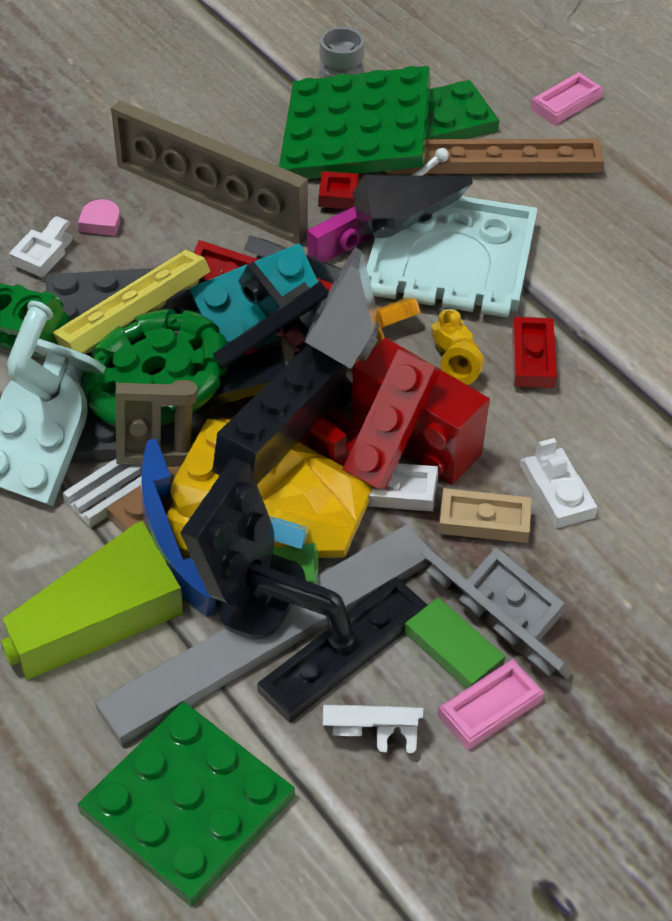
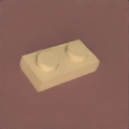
M443 488L439 534L528 543L532 497Z

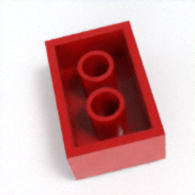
M386 337L373 348L365 362L359 360L353 366L351 422L360 429L364 424L397 350L400 349L418 357ZM441 370L402 455L418 465L438 466V477L453 485L482 455L490 398Z

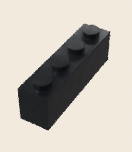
M308 344L217 432L212 472L220 476L229 461L235 458L249 463L258 485L341 398L348 367Z

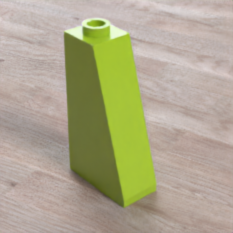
M141 521L132 525L2 618L7 637L1 639L0 644L10 667L19 664L27 681L183 615L181 587L156 547L144 522Z

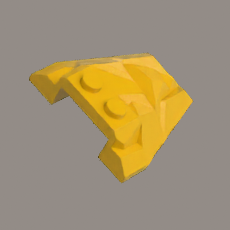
M227 416L220 417L218 420L211 418L206 420L172 481L170 490L172 506L166 516L180 553L183 556L191 557L180 532L219 477V475L212 472L217 432L233 417ZM300 442L257 485L269 516L307 526L309 532L305 544L316 543L319 558L346 556L370 502L369 495L371 490L374 489V486L343 470V466ZM274 541V548L289 546Z

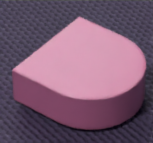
M105 199L89 202L83 207L79 217V232L116 236L121 221L119 207L114 202Z

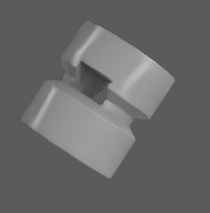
M335 27L326 30L321 35L319 78L334 77L339 74L352 75L363 73L364 37L360 32L348 27Z

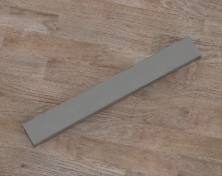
M407 524L319 574L318 585L337 592L342 597L347 613H349L396 577L400 581H404L431 565L420 553L427 545ZM293 605L279 629L263 639H251L224 628L96 701V710L119 744L123 746L159 725L183 701L189 706L193 705L329 625L326 616Z

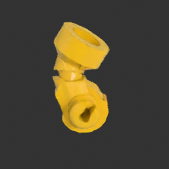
M454 309L443 310L438 316L439 321L431 325L432 337L440 352L444 353L440 361V368L466 385H470L481 374L484 368V357L478 349V345L474 342V335L464 325V321L461 320L460 313Z

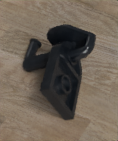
M232 458L180 532L207 592L212 598L216 599V605L224 628L251 639H263L275 633L293 605H297L326 616L330 627L327 632V639L333 647L338 649L350 647L355 640V631L351 626L342 597L337 592L306 581L305 572L297 562L273 554V525L250 465L247 462Z

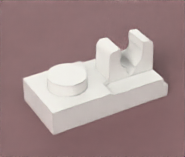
M555 438L537 442L535 455L520 459V467L555 529L595 518L598 509L582 479L576 473L562 448L556 449L557 441Z
M323 704V725L333 726L332 735L362 736V727L375 726L377 727V748L380 752H387V739L393 733L394 728L399 727L400 733L406 739V753H413L417 747L418 718H423L424 708Z

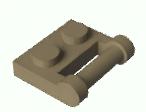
M178 380L172 384L116 383V464L142 465L147 441L156 438L166 465H182L193 445L191 442L192 404L197 400V385L194 382ZM161 406H175L174 442L171 445L161 444Z

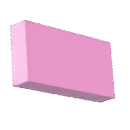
M578 72L532 98L530 109L553 125H557L601 99L604 88Z
M512 659L438 708V717L469 751L542 702L545 692Z

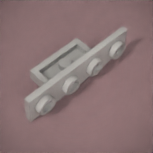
M427 546L420 552L431 564L426 570L430 576L446 589L453 583L464 592L459 600L478 617H481L485 611L498 621L493 629L512 646H515L519 641L524 643L533 651L527 658L547 676L550 677L556 671L567 680L573 674L561 659L539 642L568 609L567 605L501 550L495 547L467 580Z

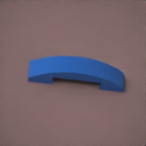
M151 439L147 441L142 463L141 502L144 524L181 587L182 597L207 617L215 614L216 599L212 598L207 592L192 558L186 560L182 558L161 503V499L170 497L171 475L157 439Z

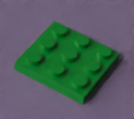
M183 701L77 805L82 816L186 904L192 907L295 797V787Z

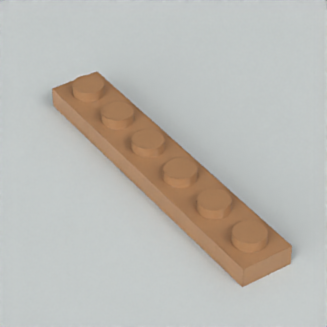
M426 139L424 162L425 165L435 156L437 149L445 148L449 152L447 161L437 163L425 174L602 173L604 165L599 139ZM421 167L386 171V174H414Z

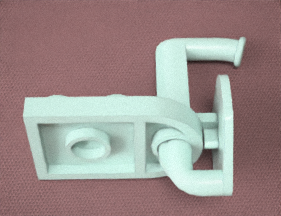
M30 301L27 305L29 310L7 360L8 376L11 381L6 386L0 399V488L54 506L87 418V400L80 386L83 372L104 374L106 367L88 355L39 339L46 321L53 317V312L48 306L39 301ZM33 352L46 356L43 366L31 359Z

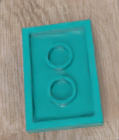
M300 243L254 261L282 297L303 282L309 288L318 282ZM247 265L207 280L190 289L191 297L199 314L209 318L219 327V331L225 336L227 343L266 318L257 305L250 303L246 299L238 282ZM274 334L272 337H270L269 339L255 347L253 350L265 346L274 341H277L283 337H279L276 334Z

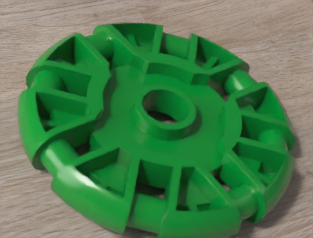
M162 309L136 316V322L124 328L119 325L97 343L92 350L93 358L104 365L106 369L104 374L84 371L81 379V388L85 393L87 402H89L90 410L99 419L115 427L116 383L172 384L178 380L192 381L197 385V400L192 404V413H194L215 394L221 385L220 376L225 375L228 366L225 368L220 367L213 357V353L228 344L225 336L220 333L219 327L209 318L188 310L183 311L182 314H176L173 309ZM175 330L179 331L177 336L174 334ZM143 336L145 337V339L135 343L134 345H131V343ZM157 368H164L161 372L157 374L149 375L153 370ZM161 406V427L174 423L175 406Z

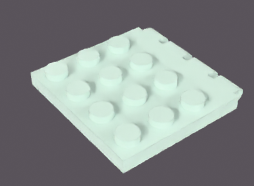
M461 196L454 203L391 237L375 238L366 268L373 296L396 300L397 294L400 292L404 293L403 299L414 298L419 304L435 306L436 299H443V308L473 312L475 305L482 306L481 314L508 318L510 311L518 312L538 208Z

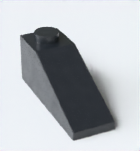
M364 175L353 191L359 235L388 238L459 200L473 184L472 176Z

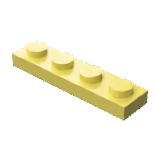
M184 250L55 330L53 334L60 346L83 354L89 353L97 343L119 325L124 328L132 324L136 316L155 311L164 306L167 299L174 294L196 286L201 277L211 272L204 257Z

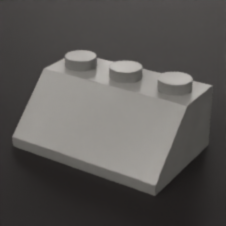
M354 248L330 288L328 297L322 302L314 315L305 340L309 345L350 369L357 359L365 362L377 342L375 337L378 333L376 329L379 325L375 321L377 308L363 253L359 249Z

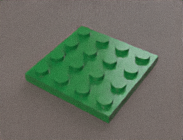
M408 66L403 69L373 70L369 73L339 74L334 77L305 78L300 81H293L279 167L307 179L320 178L322 171L359 174L424 167L431 86L429 66Z

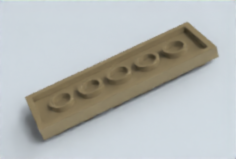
M121 100L111 107L118 167L294 244H302L307 238V178Z

